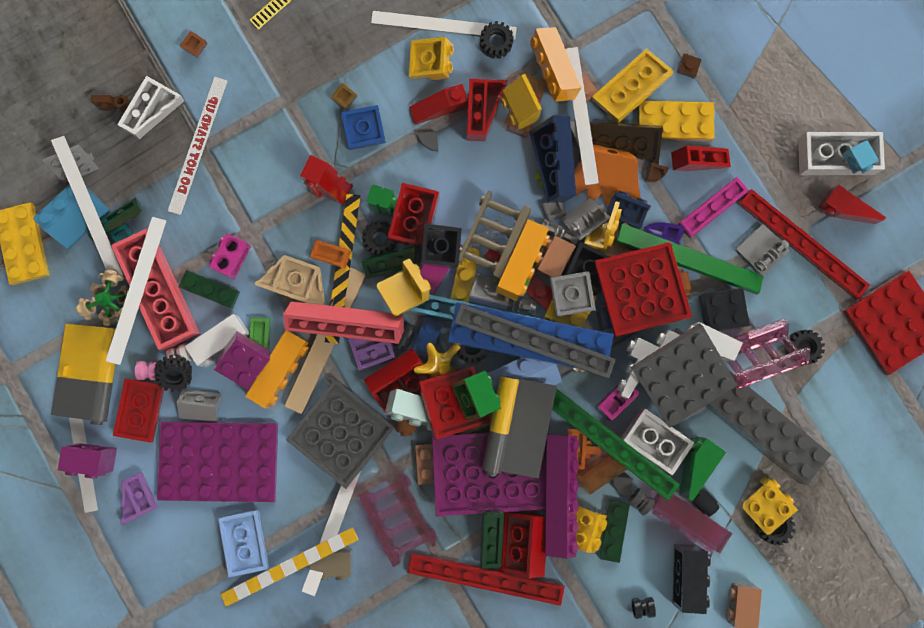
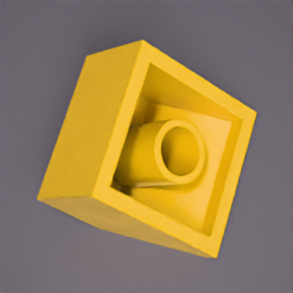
M523 74L503 89L502 98H500L503 107L509 110L510 115L508 116L513 126L516 125L518 130L539 121L542 110L526 75Z

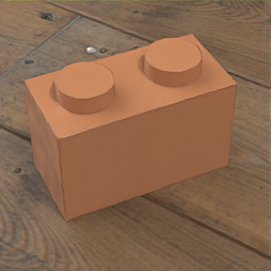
M554 236L553 240L548 239L544 247L547 250L544 257L541 256L539 262L535 264L538 267L536 272L548 279L561 276L576 246L557 236Z
M732 583V588L729 589L728 593L730 608L727 609L726 614L728 623L735 628H759L762 589L754 585Z

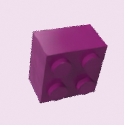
M236 331L215 360L214 371L248 390L270 360V351Z
M83 443L61 446L58 471H64L65 475L77 476L78 473L85 474V478L92 479L98 476H105L106 473L112 472L114 469L117 448Z

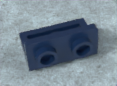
M615 192L612 195L606 213L611 217L615 202H620L619 209H622L619 222L627 223L629 226L640 230L651 205H648L644 199L629 197L630 194L626 192Z

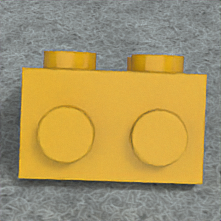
M615 202L610 220L587 235L584 244L602 253H606L608 246L612 247L614 234L617 232L622 209H619L620 202Z
M410 258L403 261V271L377 284V290L394 316H398L429 300L430 284L426 279L423 280L418 265L413 264Z
M764 476L759 481L763 486L742 503V508L766 534H771L798 509L793 505L795 501L787 493L783 494L779 490L781 486L773 478L770 480Z
M578 506V511L576 512V521L578 523L576 542L578 543L579 550L586 553H596L601 545V534L607 526V515Z

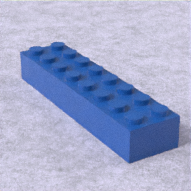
M456 302L448 343L579 369L455 324L461 304H463ZM464 304L610 357L614 334Z

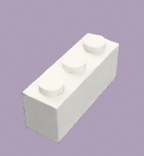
M232 314L190 342L185 348L197 366L208 367L215 362L214 359L221 354L236 331L246 337L249 336V331L240 317Z

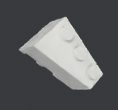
M146 76L117 125L127 133L141 139L181 105L184 99L180 94Z

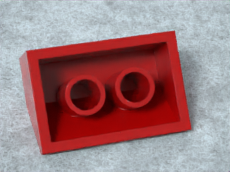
M402 182L387 238L408 247L415 246L417 225L423 223L433 224L440 198L439 191Z
M411 348L365 378L364 381L373 397L383 410L386 411L390 391L399 389L420 396L418 382L430 379V376L414 372L415 367L424 364L414 349Z
M504 512L502 558L499 571L529 579L545 577L546 516L533 513Z

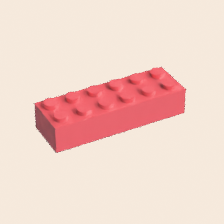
M144 229L111 245L129 286L148 229ZM159 244L139 308L158 350L166 351L201 334Z

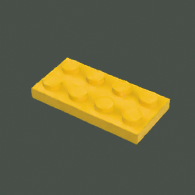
M646 48L594 94L592 101L619 123L673 75V70Z
M643 101L638 105V125L663 126L662 140L713 141L714 102Z
M31 202L0 210V245L10 285L50 276L39 224L33 219L36 216L35 206Z

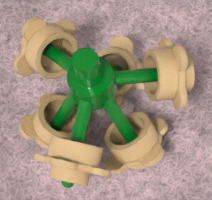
M113 270L100 273L102 285L92 284L90 286V290L93 293L92 301L80 298L78 300L79 304L75 307L80 316L90 320L91 315L96 312L95 306H103L104 309L99 313L98 318L102 319L105 327H109L111 324L119 321L123 307L120 309L112 302L117 299L120 304H124L129 290L126 285H123L116 295L112 296L109 293L110 286L115 287L118 281L123 280V277Z

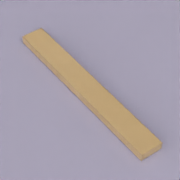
M351 267L344 308H352L366 278L365 273ZM317 334L285 403V407L300 414L304 413L335 343L325 342L326 335Z

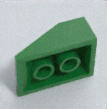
M696 436L691 439L694 444L684 458L679 495L689 501L694 500L726 454L723 449L704 437Z

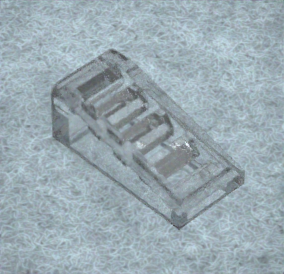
M501 217L494 220V222L504 225ZM487 227L479 236L493 241L504 234ZM475 242L471 243L472 249H478L482 246Z

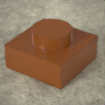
M190 30L180 46L198 58L208 43Z

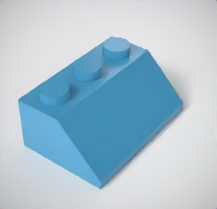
M70 184L33 218L46 233L67 249H70L87 233L88 226ZM85 184L99 219H102L110 209Z

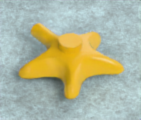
M428 343L426 347L428 353L427 363L414 368L415 373L428 374L430 378L458 371L450 362L461 347L453 344L446 353H439L432 343Z

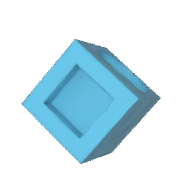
M868 140L842 154L853 174L861 171L863 174L874 168L872 164L879 161Z

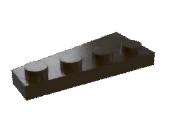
M589 122L593 145L630 152L638 159H646L659 165L663 126Z

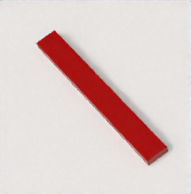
M750 189L738 203L739 206L760 223L764 224L781 240H786L792 249L855 300L860 299L870 286L868 282L753 189Z
M411 552L407 571L409 574L559 606L562 604L565 589L563 584L535 578L529 579L488 568L482 569L479 566Z

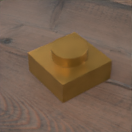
M344 83L331 95V99L344 110H347L358 97Z

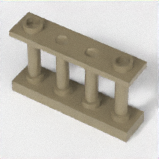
M488 190L486 196L482 195L479 202L481 208L464 246H460L459 264L462 265L464 259H467L490 269L494 273L493 279L500 281L531 213V208L524 205L522 210L518 209L517 211L492 201V191ZM487 207L513 217L517 221L514 228H508L484 218ZM481 224L507 235V238H509L507 244L500 245L476 235L479 225ZM472 241L499 252V255H501L499 262L495 261L494 263L468 252Z

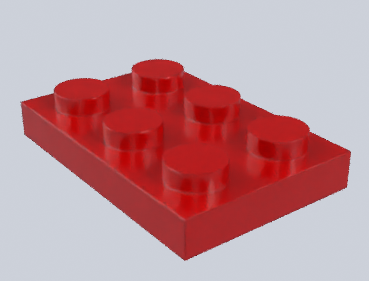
M125 378L113 436L152 443L155 437L164 386L160 388L159 384Z

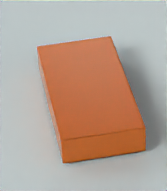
M315 240L310 258L345 269L351 251Z

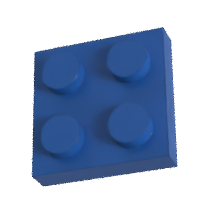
M378 105L341 112L349 150L386 143Z

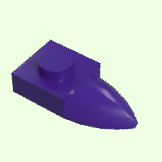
M664 222L652 223L644 227L647 233L679 245L685 230L684 226Z

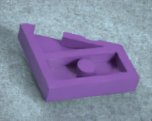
M348 338L359 371L396 358L391 343Z
M143 472L122 481L121 491L123 497L121 498V507H123V518L120 519L121 525L158 508Z

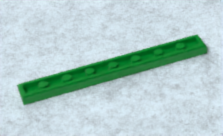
M625 224L620 226L616 243L634 250L671 242ZM671 242L677 266L731 286L743 288L745 291L756 295L760 293L763 275Z
M556 388L552 410L669 501L680 487V484Z

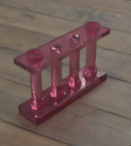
M785 318L733 337L743 343L738 354L745 353L754 366L743 371L736 359L735 361L728 362L736 373L734 374V380L738 386L735 389L747 387L752 383L809 363L810 349L806 347L798 350L788 338L789 322ZM781 340L790 354L780 357L770 342ZM762 346L772 361L762 364L752 349Z
M402 472L397 475L399 481L375 493H369L368 490H365L359 494L361 502L393 567L401 563L400 557L403 556L402 554L427 541H430L433 547L436 545V539H438L434 528H429L409 487L412 484L408 475H403ZM402 487L404 488L408 496L407 499L383 511L377 510L375 506L377 500ZM410 505L413 506L417 516L391 529H386L383 523L385 518ZM421 523L425 534L400 547L394 545L392 539H394L395 535Z

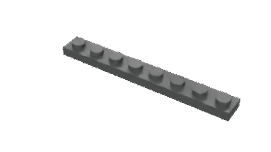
M461 304L454 322L460 326L607 379L610 377L616 360Z

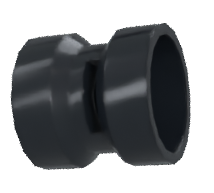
M646 597L644 600L639 598L632 599V611L635 619H641L643 616L648 618L656 617L653 597Z

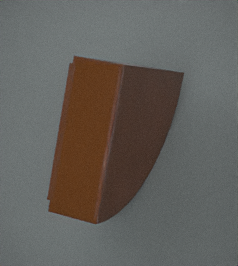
M650 163L645 182H656L662 179L668 172L669 167Z

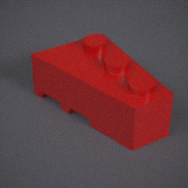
M469 78L467 141H486L501 103L500 98H502L503 89L507 86V80Z
M312 155L309 156L300 175L304 181L303 184L307 186L312 195L319 198L322 195L343 206L346 201V194H349L353 187L351 183L345 181L346 179L343 176L339 178L337 176L339 172L329 163Z

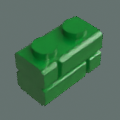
M373 184L368 194L367 203L371 211L391 216L395 211L397 197H395L393 190L382 189V187Z

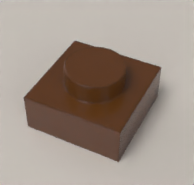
M684 53L677 73L695 78L702 59Z

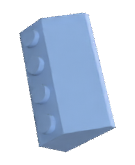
M520 358L487 373L492 379V387L495 393H497L500 375L551 385L562 382L557 365L526 358Z

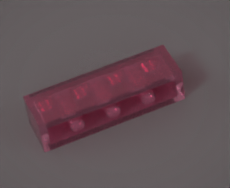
M658 493L654 498L656 502L652 508L654 510L652 514L661 520L665 517L670 521V526L678 531L680 528L687 532L685 536L694 542L698 539L703 543L702 547L711 553L714 550L721 553L733 534L674 494L669 501Z

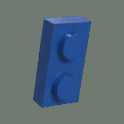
M425 316L413 347L416 354L428 358L427 344L432 343L435 347L443 322Z

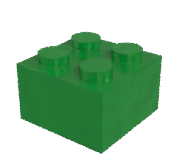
M486 370L451 384L466 421L483 417L501 409L500 398L494 392L492 379L486 373Z

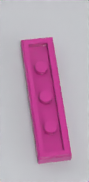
M736 177L679 222L678 225L684 226V232L691 238L749 190Z

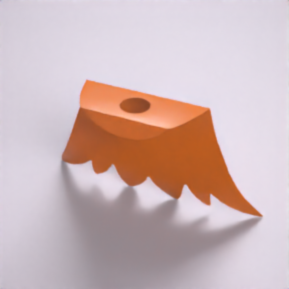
M593 145L599 181L597 184L585 185L582 160L574 169L576 195L587 189V200L591 198L594 201L602 194L608 206L612 195L615 192L619 193V191L630 194L629 197L633 199L641 198L638 181V160L630 152Z

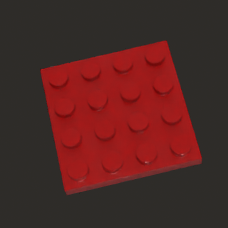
M671 242L594 261L614 337L692 317Z
M909 270L843 310L885 375L892 374L924 353V292Z

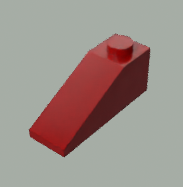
M463 84L443 89L409 106L416 125L467 109L468 99Z
M684 146L671 152L673 171H698L731 167L729 149Z
M839 184L830 189L818 206L823 210V213L834 218L877 224L886 219L884 215Z

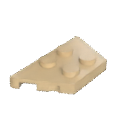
M283 255L277 261V264L266 271L267 273L254 284L255 286L304 303L325 305L321 268Z

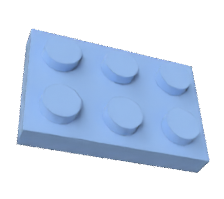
M259 510L218 518L228 577L269 569Z

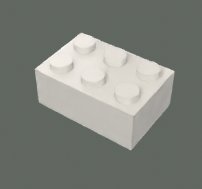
M640 408L621 436V439L665 473L672 476L694 444L693 441L673 427L669 428L667 423L645 408Z

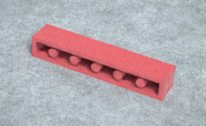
M292 301L283 313L284 326L287 331L399 344L404 332V314L394 316L388 312Z

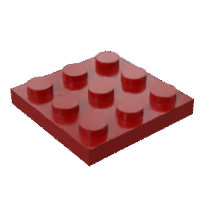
M473 366L418 382L434 440L490 423L488 414L466 421L451 385L475 375Z

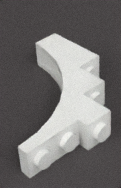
M700 322L695 323V324H693V325H690V327L688 328V330L691 329V328H693L694 326H696V325L699 324ZM702 324L721 358L728 362L735 361L743 343ZM671 330L664 331V333L661 332L656 341L658 346L639 337L634 341L631 340L626 351L629 352L627 357L634 361L629 362L625 371L628 374L625 380L622 379L618 385V396L629 399L634 388L639 383L631 366L680 335Z

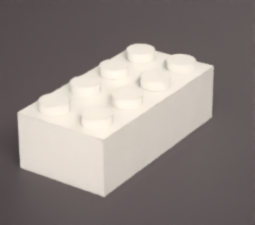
M806 132L798 138L799 175H875L885 170L883 132ZM868 140L879 161L873 163L872 166L874 168L862 174L861 171L853 174L842 154Z

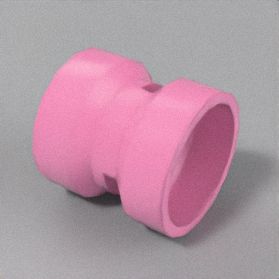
M137 361L135 366L136 379L145 380L149 378L150 380H156L155 368L158 361H151L150 363Z

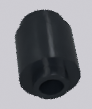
M404 321V332L399 344L393 343L392 346L403 350V348L408 349L416 333L414 332L416 327Z
M704 487L701 488L694 500L691 501L703 515L706 514L708 517L715 514L720 507L717 504L718 501Z

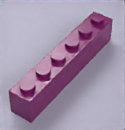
M547 435L545 556L572 558L576 557L578 551V543L576 542V532L578 531L576 512L578 511L577 471L579 464L577 461V451L579 443L577 436Z

